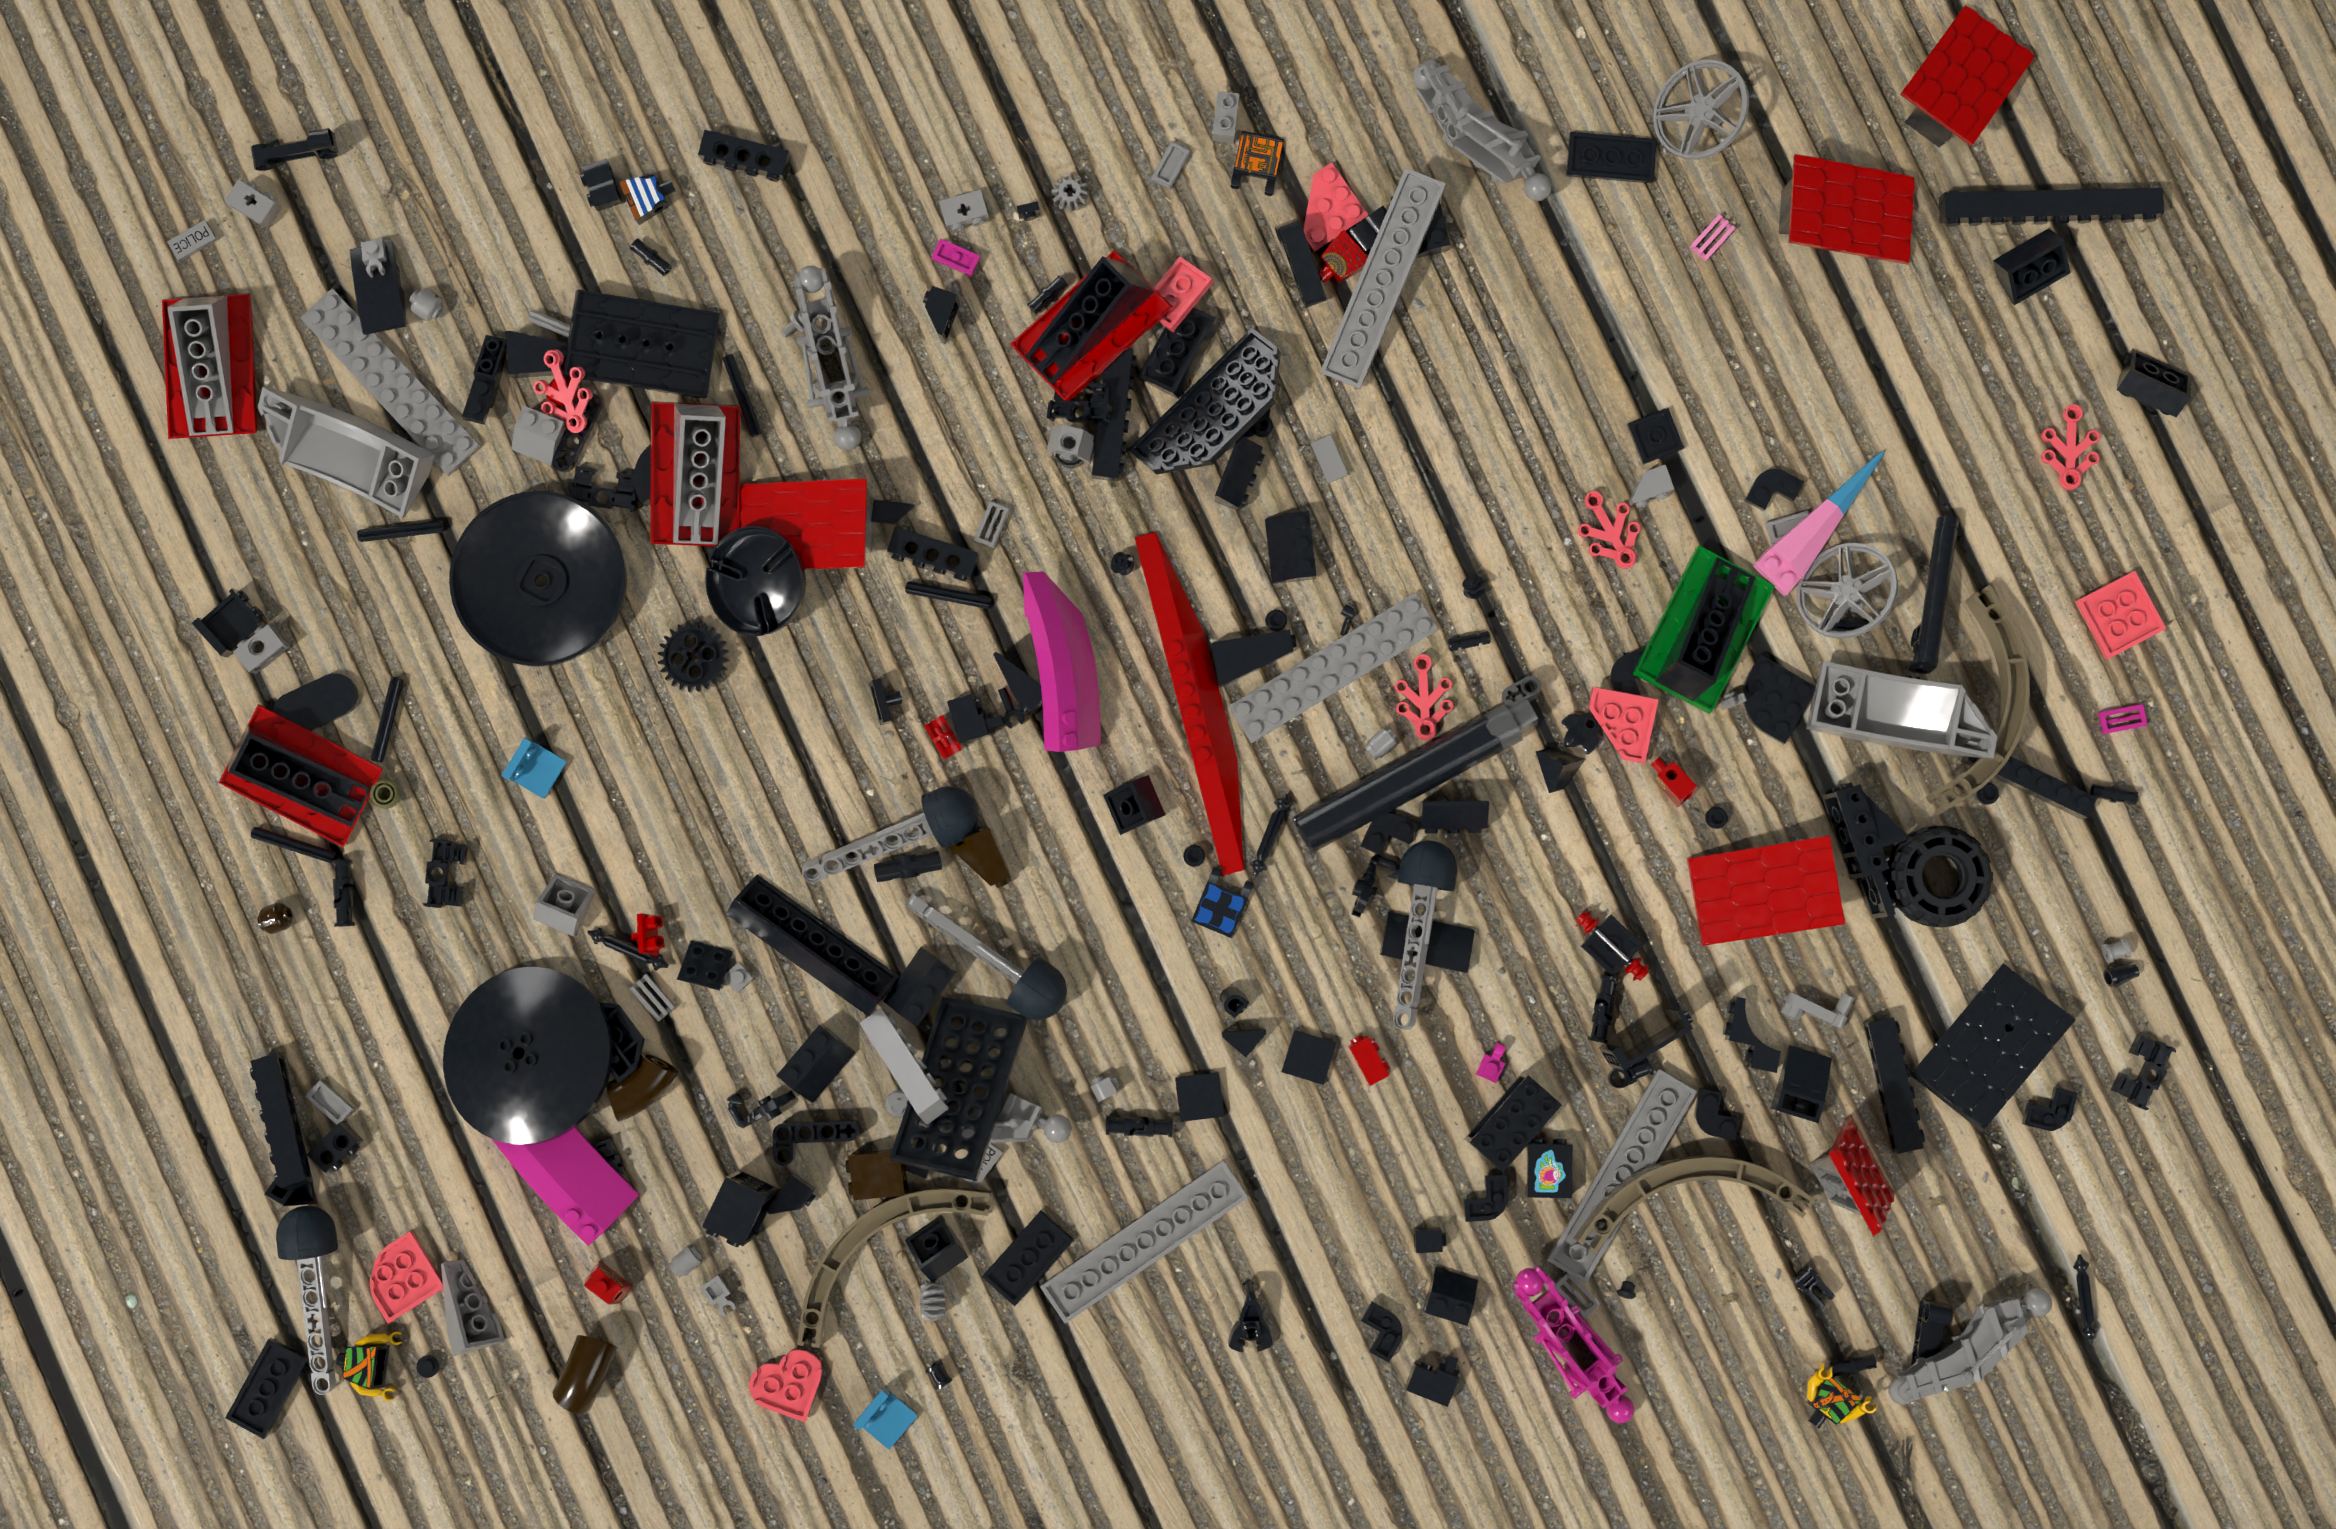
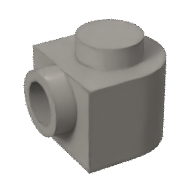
M1113 1074L1107 1078L1105 1075H1102L1092 1080L1094 1085L1090 1086L1098 1102L1119 1092L1117 1087L1120 1084Z

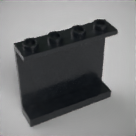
M1665 1007L1663 1011L1671 1022L1670 1026L1625 1053L1622 1052L1619 1046L1604 1044L1599 1049L1610 1067L1624 1071L1692 1030L1691 1023L1693 1020L1686 1010Z

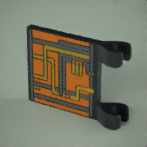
M1242 131L1230 187L1232 189H1239L1241 175L1266 179L1264 194L1273 196L1284 139Z

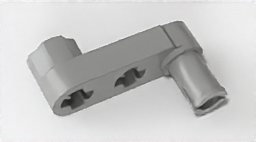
M1790 992L1780 1013L1799 1021L1802 1012H1805L1842 1030L1848 1019L1846 1017L1855 999L1841 993L1834 1011H1829Z

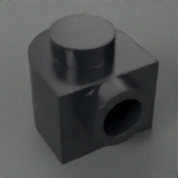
M1227 987L1220 994V1001L1225 1011L1233 1018L1244 1012L1250 1003L1246 995L1236 987Z

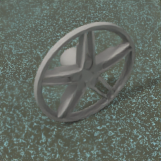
M1718 60L1695 61L1676 71L1660 90L1654 107V128L1662 145L1678 157L1694 160L1713 156L1729 146L1742 130L1749 110V93L1745 81L1734 68ZM1717 68L1729 73L1732 77L1707 95L1698 69ZM1692 71L1699 94L1696 95L1690 74ZM1687 75L1691 103L1663 108L1665 99L1672 87L1682 77ZM1739 87L1742 95V109L1739 120L1735 125L1718 108ZM1685 110V114L1662 115L1663 112ZM1662 121H1689L1681 149L1673 146L1667 139L1663 131ZM1721 121H1724L1733 128V131L1730 133L1719 126ZM1705 127L1715 129L1728 136L1723 142L1712 149L1693 152Z
M1861 543L1837 545L1819 554L1804 577L1800 579L1797 588L1798 609L1806 623L1813 630L1824 636L1843 639L1862 635L1879 625L1893 608L1898 593L1897 573L1887 556L1872 546ZM1851 551L1871 554L1878 558L1884 566L1856 578ZM1844 552H1846V561H1847L1848 575H1844V567H1843V553H1844ZM1839 554V582L1809 581L1819 565ZM1890 577V596L1884 609L1879 613L1865 597L1864 593ZM1806 586L1830 587L1831 589L1830 591H1827L1822 589L1806 588ZM1805 593L1815 595L1816 597L1833 599L1819 625L1810 617L1806 609ZM1865 605L1877 616L1875 619L1863 610ZM1836 606H1839V607L1836 609V611L1834 612V614L1832 615V613H1833L1835 607H1836ZM1846 610L1857 612L1870 622L1861 628L1851 631L1839 632L1831 630L1835 623L1840 621ZM1830 618V620L1828 621L1826 627L1823 628L1824 625H1825V623H1826V621Z

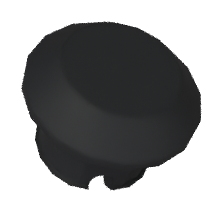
M1623 1281L1621 1289L1617 1290L1618 1295L1626 1299L1635 1298L1634 1283Z

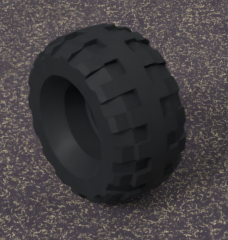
M1929 826L1908 834L1906 840L1900 841L1892 850L1888 864L1889 869L1885 870L1887 871V889L1895 901L1896 908L1911 921L1929 927L1956 926L1975 916L1982 909L1981 907L1985 901H1988L1991 893V882H1993V872H1991L1990 868L1991 861L1988 854L1982 849V844L1965 831L1949 826ZM1938 855L1950 858L1956 865L1959 873V881L1955 891L1946 897L1931 895L1925 888L1922 880L1924 865L1930 858Z

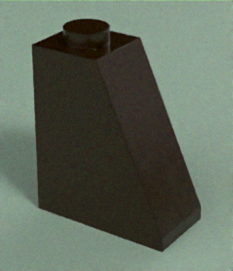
M991 828L964 838L962 842L950 846L990 886L995 885L996 888H1000L1009 884L1008 879L1012 877Z

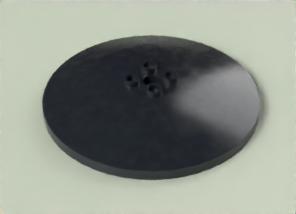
M528 491L513 494L494 502L469 523L454 549L449 571V586L457 617L464 629L477 644L505 661L523 666L545 667L566 663L578 658L595 647L606 636L616 622L623 606L627 587V571L620 543L612 529L599 514L579 500L567 495L549 491ZM541 575H545L548 579L547 584L543 587L537 585V578Z
M522 967L502 972L477 987L461 1004L450 1024L443 1051V1073L448 1094L463 1119L475 1130L491 1139L515 1145L540 1144L556 1139L571 1131L590 1114L606 1088L613 1061L611 1028L597 998L588 988L573 977L543 967ZM522 1047L525 1054L522 1059L518 1060L516 1052Z

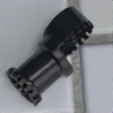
M1646 1057L1624 1071L1619 1069L1611 1070L1607 1078L1608 1083L1614 1088H1624L1637 1082V1079L1648 1074L1650 1076L1654 1075L1653 1068L1650 1067V1061ZM1616 1072H1621L1624 1075V1081L1620 1085H1616L1612 1079Z

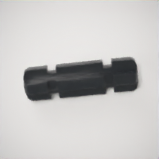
M1484 631L1480 632V635L1474 633L1459 636L1460 639L1456 637L1448 639V648L1450 651H1456L1460 647L1461 649L1479 646L1480 643L1482 645L1490 644V633Z

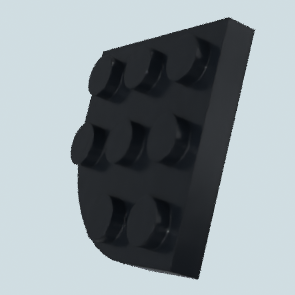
M1760 654L1743 684L1742 693L1745 694L1747 699L1744 702L1746 714L1759 731L1784 745L1814 695L1816 686Z

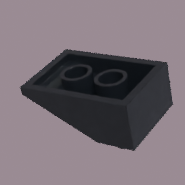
M995 651L993 656L1018 702L1017 707L1027 715L1030 713L1036 715L1043 706L1041 684Z

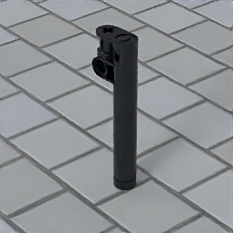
M1940 516L1936 519L1921 623L1914 629L1911 637L1914 660L1909 665V671L1917 674H1929L1938 665L1957 536L1956 530L1959 520L1954 517Z

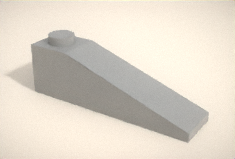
M463 1259L442 1263L447 1334L453 1356L472 1353L505 1341L499 1318L496 1313L493 1314L486 1303L488 1300L485 1295L482 1296L476 1287V1280Z

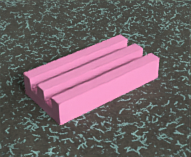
M1721 214L1711 222L1689 247L1705 262L1735 230V227L1731 226L1729 221L1724 220ZM1719 222L1721 224L1720 227L1699 249L1697 245ZM1726 228L1728 231L1707 254H1704L1703 251Z

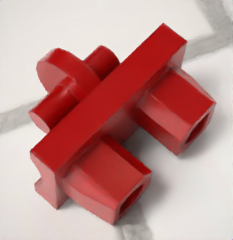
M943 715L924 725L943 760L963 749Z
M644 913L637 914V933L631 934V940L638 941L640 954L659 955V949L665 947L664 938L658 935V928L663 926L662 916Z

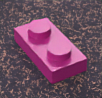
M940 238L931 259L972 277L980 256Z

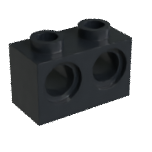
M340 1122L307 1155L324 1173L332 1171L335 1173L345 1164L343 1160L348 1155L350 1157L353 1156L361 1148L359 1144L363 1139L346 1122ZM343 1135L349 1139L347 1147L341 1144V1137ZM327 1151L333 1155L331 1162H327L325 1159Z

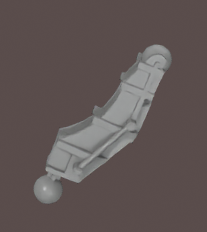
M1427 60L1414 69L1412 78L1417 88L1415 93L1423 101L1429 115L1434 114L1436 121L1444 132L1442 136L1443 141L1474 162L1475 166L1482 168L1492 175V181H1500L1505 184L1524 177L1526 180L1524 191L1527 197L1534 201H1542L1549 196L1552 187L1551 182L1544 174L1535 172L1534 167L1541 157L1539 154L1535 155L1528 145L1526 138L1529 135L1525 130L1521 131L1509 127L1494 119L1495 115L1492 110L1483 111L1465 91L1466 85L1464 82H1459L1448 73L1449 68L1447 65L1440 66L1433 60Z
M806 266L799 273L794 274L795 281L793 282L806 335L798 337L797 344L802 346L810 397L807 400V406L814 408L824 405L828 422L837 420L838 427L834 432L835 444L842 450L851 451L861 441L860 430L851 424L850 417L859 416L855 398L869 396L870 391L869 388L864 387L848 339L851 330L849 327L840 328L831 283L825 268ZM824 286L826 298L805 302L803 291L816 293ZM817 318H825L826 323L823 326H817L815 324ZM824 338L831 340L830 345L827 347L819 345L820 341ZM837 347L845 380L824 384L817 351L821 354L829 355ZM847 350L854 373L848 371L844 354L847 353ZM809 358L814 361L817 379L814 382L812 380ZM836 391L844 393L841 399H834L832 396Z
M902 1090L891 1092L885 1103L888 1113L893 1117H903L908 1099ZM1010 1093L1003 1097L989 1143L1027 1142L1031 1140L1037 1127L1044 1129L1045 1136L1051 1142L1060 1143L1067 1140L1071 1135L1072 1126L1069 1119L1065 1116L1058 1114L1048 1117L1043 1115L1044 1110L1041 1107ZM950 1104L947 1111L956 1112L959 1109V1105ZM974 1108L969 1111L968 1115L970 1117H977L981 1111ZM921 1120L919 1124L925 1126L926 1128L931 1124V1122L929 1124H926L923 1120ZM944 1124L940 1131L948 1133L952 1130L953 1126L951 1124ZM966 1129L963 1131L962 1136L970 1138L973 1136L974 1131Z
M2033 1288L2026 1292L2023 1300L2020 1301L2019 1299L2007 1296L2004 1299L1991 1303L1976 1305L1973 1316L1960 1336H1951L1952 1344L1926 1359L1924 1357L1917 1358V1362L1906 1371L1900 1370L1896 1372L1897 1377L1888 1386V1393L1891 1399L1897 1404L1906 1405L1929 1395L1953 1390L1983 1380L1984 1376L2028 1333L2023 1314L2029 1313L2032 1316L2041 1317L2049 1313L2052 1307L2050 1295L2043 1289Z

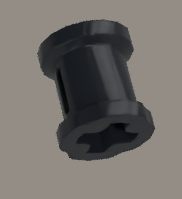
M942 1360L925 1370V1373L929 1374L933 1380L935 1390L944 1387L953 1380L943 1368Z

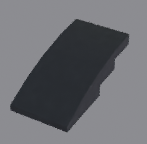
M393 241L385 242L387 261L381 262L385 268V275H381L379 269H375L372 278L367 273V265L365 266L362 260L361 247L350 249L354 290L364 335L407 327L404 291L401 287L400 270L396 262V251Z

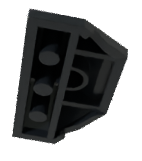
M599 1002L607 1016L612 1033L613 1061L611 1074L620 1084L637 1070L645 1038L621 1005Z

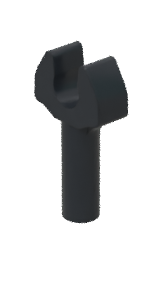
M1006 687L998 690L1006 710L1003 717L1005 725L1012 729L1011 716H1017L1019 723L1022 725L1024 721L1022 710L1014 709Z

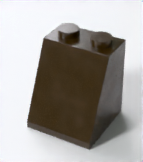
M892 1149L850 1154L848 1156L849 1160H845L846 1172L851 1175V1182H848L849 1195H853L854 1200L904 1196L909 1192L905 1171L906 1166L905 1164L890 1161Z

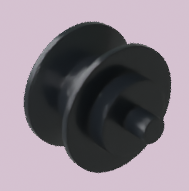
M1118 552L1113 556L1111 569L1114 573L1126 576L1133 570L1134 559L1131 555Z
M1470 576L1462 583L1464 588L1463 594L1467 598L1477 599L1485 593L1484 580L1481 577Z

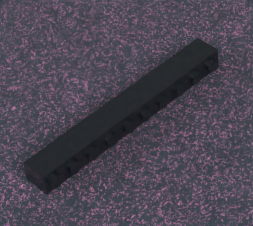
M2163 188L1944 192L1939 197L1940 223H1947V226H1958L1960 223L1978 226L1982 225L1983 222H1990V225L1994 226L2002 225L2004 222L2022 225L2034 221L2036 225L2046 224L2048 221H2056V224H2066L2069 221L2085 224L2090 223L2091 220H2099V223H2110L2113 220L2129 223L2135 221V219H2143V222H2154L2164 214Z

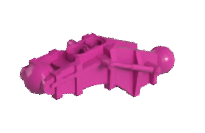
M1536 1265L1534 1268L1521 1270L1516 1277L1515 1283L1512 1284L1515 1289L1514 1294L1521 1301L1525 1311L1531 1316L1540 1330L1533 1337L1534 1341L1538 1344L1542 1342L1570 1387L1569 1395L1576 1399L1586 1391L1603 1409L1606 1407L1607 1415L1612 1421L1616 1423L1630 1421L1635 1411L1634 1404L1630 1398L1622 1395L1628 1389L1614 1374L1618 1370L1616 1366L1623 1361V1357L1620 1354L1615 1355L1578 1314L1580 1312L1578 1305L1574 1304L1571 1308H1568V1301L1555 1289V1283L1546 1275L1543 1269L1541 1270ZM1544 1286L1547 1291L1532 1302L1528 1296L1533 1297L1539 1294ZM1574 1332L1596 1360L1584 1372L1560 1343L1569 1341L1573 1337ZM1591 1337H1593L1599 1345H1596L1591 1340ZM1553 1351L1557 1353L1565 1362V1364H1563L1564 1368L1556 1358Z

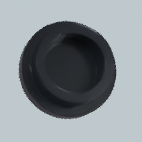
M1277 609L1270 611L1265 618L1266 626L1275 632L1283 630L1287 624L1285 613Z
M1987 783L1976 792V797L1982 804H1993L1999 797V791L1994 784Z
M1712 807L1706 812L1705 821L1709 827L1719 829L1727 823L1728 816L1724 809Z
M1191 845L1184 851V861L1191 867L1200 866L1205 860V852L1200 846Z
M432 1355L421 1357L416 1365L417 1372L424 1378L433 1377L439 1370L438 1360Z

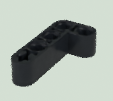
M1293 219L1275 226L1278 240L1284 247L1304 307L1308 308L1326 301V296L1300 221Z
M855 1120L803 1121L778 1124L772 1134L774 1161L780 1166H786L793 1162L796 1157V1143L852 1141L861 1134V1125ZM838 1124H840V1129H846L851 1125V1128L855 1129L856 1132L852 1133L851 1136L849 1132H842L840 1137H838ZM825 1125L833 1128L834 1133L832 1137H826L823 1134ZM803 1126L811 1129L812 1133L809 1138H804L801 1135V1128ZM781 1127L789 1130V1137L787 1139L779 1136V1129ZM782 1149L790 1153L788 1161L781 1160L779 1153Z
M1921 1299L1911 1366L1917 1362V1358L1924 1357L1926 1359L1941 1352L1944 1325H1949L1952 1319L1951 1305L1944 1302Z

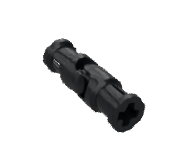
M333 860L332 864L335 865L333 895L334 908L336 909V923H334V927L355 926V923L352 922V908H354L353 878H351L350 870L352 860Z
M1600 975L1602 981L1600 991L1596 995L1594 1013L1591 1020L1593 1027L1588 1040L1607 1044L1606 1036L1608 1026L1612 1023L1611 1016L1616 1002L1615 991L1620 978ZM1605 1000L1608 1002L1606 1005L1602 1003Z
M1106 1115V1135L1110 1133L1145 1137L1168 1135L1169 1138H1172L1173 1118L1168 1120L1133 1116L1111 1118L1110 1115Z

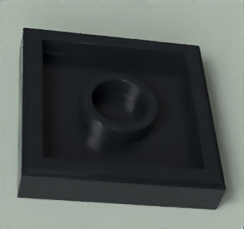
M1669 408L1627 424L1642 465L1684 449Z
M1294 1030L1281 1072L1324 1085L1336 1042Z
M1219 1072L1175 1078L1180 1122L1224 1117Z

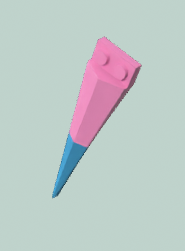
M1884 451L1879 452L1822 504L1770 546L1753 565L1769 583L1775 585V588L1783 596L1787 595L1797 582L1804 577L1884 455Z

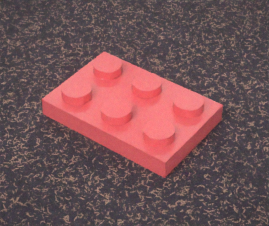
M1179 257L1154 287L1173 306L1158 322L1174 332L1214 283L1213 279L1182 257Z

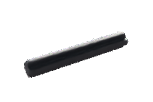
M732 354L726 355L722 360L751 437H757L762 434L737 363Z
M437 520L361 529L357 531V538L360 542L442 533L445 531V525L443 521Z
M909 581L905 586L907 594L989 609L991 605V598L987 596Z
M391 677L371 755L372 761L381 763L385 758L404 682L403 679L398 677Z
M254 827L251 832V838L321 861L332 863L336 858V852L259 827Z

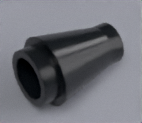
M2136 964L2109 966L2108 969L2104 970L2103 975L2108 986L2118 987L2133 978L2139 977L2140 971Z

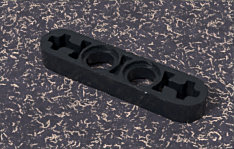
M594 393L590 401H593L595 398L597 406H592L589 411L593 415L590 417L584 413L588 419V426L578 433H573L567 429L553 457V465L560 472L566 473L572 470L602 410L603 401ZM587 404V407H586V409H585L586 412L588 411V409H589V407H590L588 404ZM573 418V422H574V424H575V426H576L577 422H576V420ZM577 437L579 440L578 446L573 449L569 448L567 445L569 438ZM565 448L567 451L574 454L573 456L568 454L566 461H568L569 463L567 466L563 465L561 468V464L558 461L559 459L565 458L566 453L563 452Z

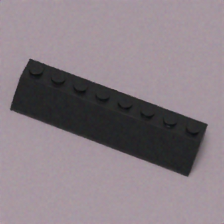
M758 874L735 897L726 913L727 916L868 1017L880 1005L899 978V975Z

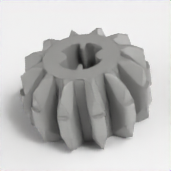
M1069 174V180L1061 176L1062 183L1054 182V186L1057 189H1052V195L1055 196L1053 202H1060L1059 209L1061 210L1065 206H1067L1068 212H1071V206H1074L1077 211L1080 210L1078 203L1085 205L1086 200L1083 197L1089 196V192L1085 190L1087 184L1081 183L1080 176L1073 180V174ZM1070 189L1073 190L1071 197L1067 196Z
M935 1282L922 1284L919 1297L922 1318L930 1321L943 1319L945 1316L944 1287L942 1284Z

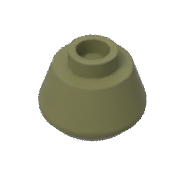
M381 779L372 786L370 796L372 802L377 807L389 809L399 802L401 791L398 784L393 780Z

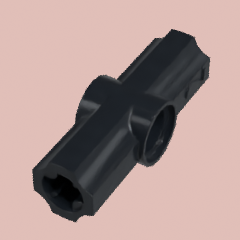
M939 851L921 855L911 854L897 857L896 860L874 864L877 882L898 878L907 879L920 876L923 873L943 870Z

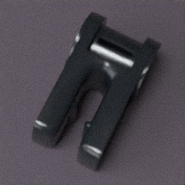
M1806 1264L1803 1267L1804 1270L1797 1277L1793 1276L1791 1281L1822 1310L1825 1304L1822 1302V1298L1813 1292V1286H1816L1819 1292L1830 1300L1835 1295L1823 1283L1819 1275Z

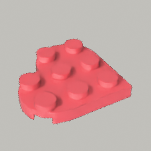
M791 1350L782 1358L779 1364L764 1363L754 1371L749 1381L751 1396L754 1398L755 1403L763 1408L806 1422L821 1381L822 1362L809 1350Z

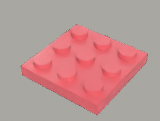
M2132 571L2075 601L2106 660L2166 629L2136 571Z

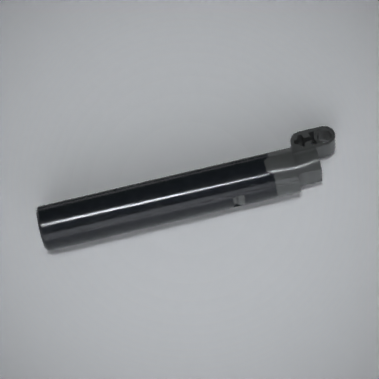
M1528 676L1508 686L1502 692L1501 706L1294 816V824L1306 847H1308L1310 852L1314 853L1467 771L1469 768L1523 740L1521 733L1538 725L1537 715L1530 702L1540 695V680L1535 676ZM1533 684L1537 687V690L1528 692L1525 686ZM1510 695L1512 698L1515 697V702H1513L1511 699L1508 700V696Z

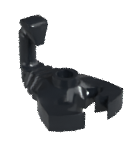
M1380 855L1371 857L1363 878L1364 880L1357 878L1352 895L1357 896L1351 915L1360 918L1368 900H1374L1378 889V887L1374 886L1376 864L1390 868L1393 872H1390L1388 877L1398 880L1400 868L1396 861Z
M792 1090L777 1098L771 1099L769 1095L758 1101L760 1106L743 1119L736 1106L744 1102L739 1093H734L727 1098V1101H729L728 1110L736 1125L744 1129L763 1117L768 1122L781 1115L780 1107L796 1099V1096Z
M1254 1282L1242 1283V1291L1246 1298L1239 1315V1320L1234 1324L1230 1332L1228 1345L1235 1351L1244 1352L1242 1346L1245 1345V1340H1256L1258 1345L1257 1352L1263 1351L1273 1345L1271 1333L1267 1323L1264 1321L1261 1307L1255 1295Z

